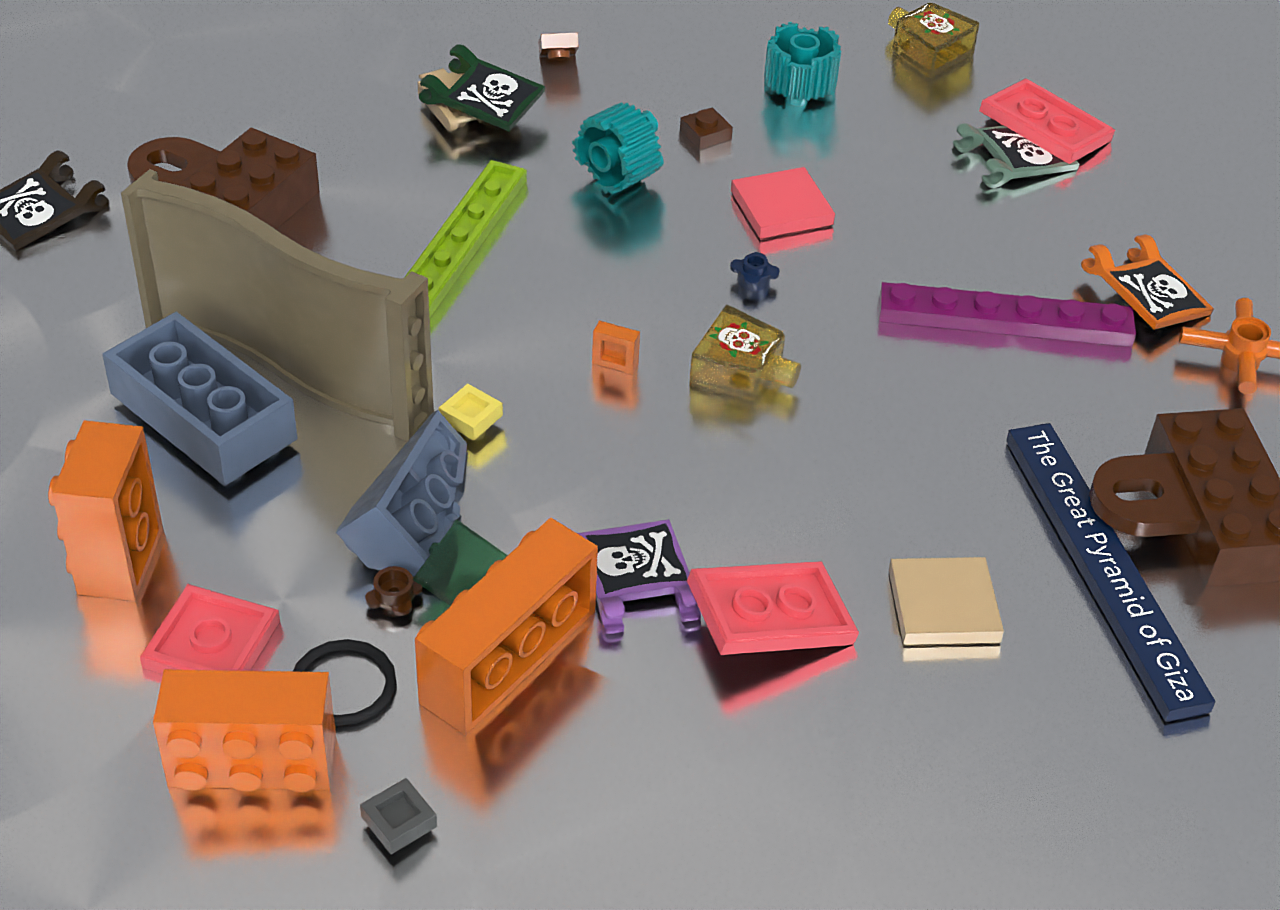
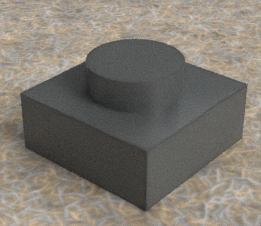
M407 778L360 804L362 819L390 854L437 827V814Z

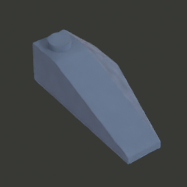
M438 410L427 418L352 506L336 531L346 547L355 553L368 568L382 570L386 567L398 566L408 570L413 577L434 582L441 578L456 551L457 538L451 535L452 522L458 519L460 514V505L455 502L456 487L463 483L467 443Z

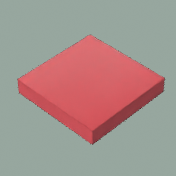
M805 167L734 179L731 182V192L759 238L834 225L835 212Z
M187 584L141 654L142 668L163 674L164 669L251 671L280 622L279 610Z

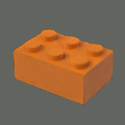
M84 420L76 439L68 442L65 451V463L59 476L55 475L51 479L48 491L49 503L51 506H55L58 517L57 535L59 540L64 541L67 553L66 570L68 574H72L77 595L136 601L163 531L144 429L142 426Z
M164 669L153 725L167 787L190 791L202 788H234L240 791L289 789L295 792L330 790L336 730L329 672Z

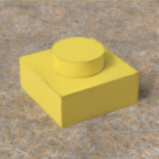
M467 383L443 403L438 410L456 431L475 440L503 416V403Z

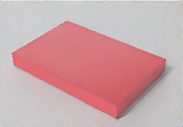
M1027 78L983 99L979 112L1006 126L1068 164L1111 142L1115 129Z
M822 561L691 569L687 583L720 655L854 645L859 635V631Z

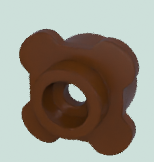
M398 566L386 567L375 575L373 580L374 589L366 593L365 600L370 608L382 607L397 616H403L411 612V602L415 595L422 592L423 584L419 578L413 577L405 568Z

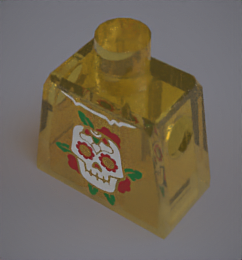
M927 3L911 12L901 7H896L888 19L889 26L895 29L894 52L928 78L974 54L980 23L935 3Z
M726 305L692 352L689 386L755 401L761 398L771 381L793 388L800 375L801 363L783 357L785 335L781 330L732 306Z

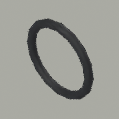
M351 639L328 641L309 650L296 663L293 672H304L316 658L332 651L347 649L364 652L379 662L384 669L386 680L382 694L371 706L356 713L334 714L335 726L360 723L378 714L391 700L397 683L394 665L383 651L368 642Z

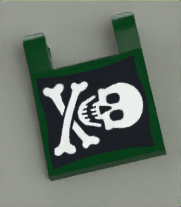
M457 44L450 50V55L458 59H452L449 62L448 68L454 73L464 74L450 89L436 76L426 75L420 81V85L428 89H424L419 93V99L421 102L430 105L442 103L510 132L545 91V86L480 60L466 46Z

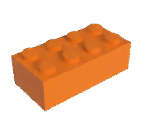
M550 517L536 531L528 532L520 541L519 546L503 560L495 561L480 581L471 589L460 592L452 605L435 621L431 620L425 623L415 637L419 704L466 736L595 613L598 546Z

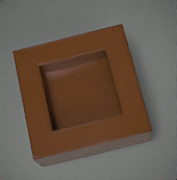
M713 107L680 118V131L699 150L732 140L733 127Z

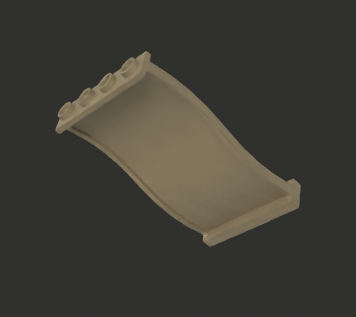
M151 169L121 192L146 328L177 311L216 342L227 345L253 358L304 394L332 408L362 419L394 426V436L407 442L434 412L427 277L411 271L405 278H394L360 270L331 260L299 245L259 218L233 204L184 186L159 181L157 172Z

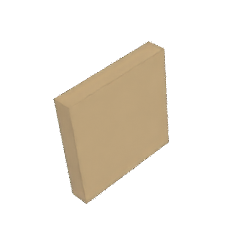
M986 557L890 560L889 575L903 645L1001 643L1004 630Z

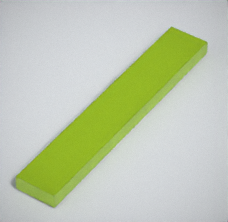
M490 160L406 274L407 276L412 271L428 278L429 318H431L527 181L526 169Z

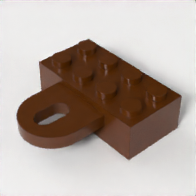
M252 127L222 151L187 138L165 137L140 145L131 153L127 162L131 184L151 169L157 172L159 181L184 186L222 199L249 212L274 229H278L320 192L316 153ZM167 163L182 170L169 171L155 164Z
M1244 408L1157 414L1145 455L1116 457L1106 461L1097 469L1090 488L1089 498L1093 510L1100 519L1114 529L1134 536L1153 537L1182 534L1205 587L1280 581V478ZM1145 491L1155 495L1157 498L1129 501L1119 498L1116 493Z

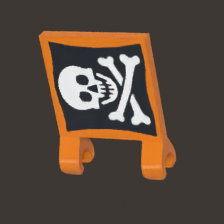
M1144 234L1134 238L1135 242L1141 247V250L1139 248H1131L1127 251L1128 259L1134 263L1115 267L1109 249L1101 244L1090 246L1088 249L1089 252L1093 253L1095 259L1087 258L1081 262V267L1085 272L1101 276L1154 330L1209 316L1214 310L1160 256L1156 242L1150 235Z

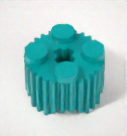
M788 22V25L781 24V27L777 26L775 28V36H771V39L768 40L764 84L770 87L772 91L776 90V94H783L788 104L804 106L810 98L817 100L818 97L823 98L825 95L835 93L841 59V46L838 45L839 35L835 34L834 30L829 31V27H819V30L816 32L812 28L810 30H807L805 27L799 29V24Z
M621 102L588 117L583 121L584 124L580 125L581 130L578 131L580 136L572 141V144L575 146L573 152L576 153L575 160L581 166H588L587 171L589 173L592 172L593 179H598L595 182L600 192L604 190L605 194H614L636 184L660 170L664 164L662 153L659 151L661 145L657 142L659 137L655 135V132L658 130L657 119L650 111L645 110L641 112L640 109L635 110V106H629L628 103L623 104Z

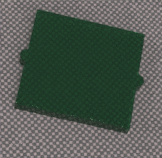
M456 520L442 540L431 545L429 548L431 555L416 573L413 580L451 606L460 592L471 589L486 575L488 569L495 561L503 560L508 555Z

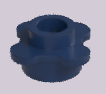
M760 252L748 254L742 260L735 259L730 264L731 271L738 273V284L746 290H763L769 286L770 279L779 277V268L771 265L766 255Z

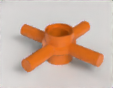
M1240 298L1236 301V319L1233 321L1230 330L1226 333L1189 327L1181 328L1179 343L1223 350L1221 361L1228 369L1238 373V388L1243 394H1252L1256 391V370L1259 368L1262 360L1266 357L1280 359V342L1269 340L1271 329L1264 321L1253 317V302L1249 298Z

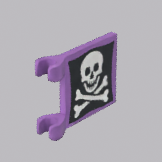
M669 519L577 533L598 546L596 600L605 634L624 632L622 617L625 614L624 601L675 594L681 621L687 622L701 619L699 607L687 583L690 572Z

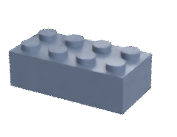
M177 311L102 353L110 394L224 486L298 439L293 399Z

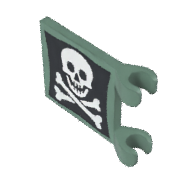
M967 123L960 124L956 131L964 138L954 140L952 143L961 153L969 152L983 144L994 158L986 162L987 169L992 173L990 175H983L981 178L989 188H997L1015 178L1078 170L1079 167L1077 160L1068 164L1004 125L977 129Z

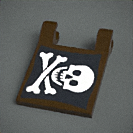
M54 151L46 158L40 168L0 189V238L14 251H17L84 212L102 211L110 204L109 199L105 195L99 194L106 190L105 186L97 180L89 181L74 198L55 182L66 181L73 177V169L69 165H62L70 160L69 156L62 151Z

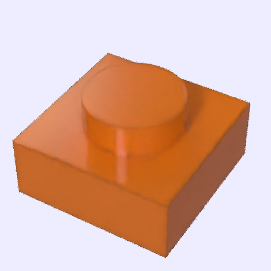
M599 320L593 330L592 364L633 375L639 364L640 331Z

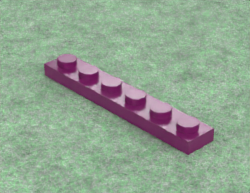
M882 282L879 322L1128 347L1133 346L1136 336L1134 314L1131 306L1080 302L1071 299L1039 298L1030 295L999 294L989 291L958 290L948 287L918 286L907 283Z

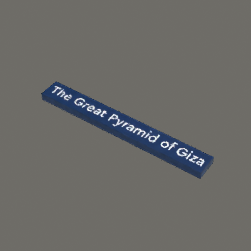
M1051 423L1009 430L1006 442L1165 722L1212 712L1216 702L1114 529L1100 519L1093 510L1089 498L1090 489Z

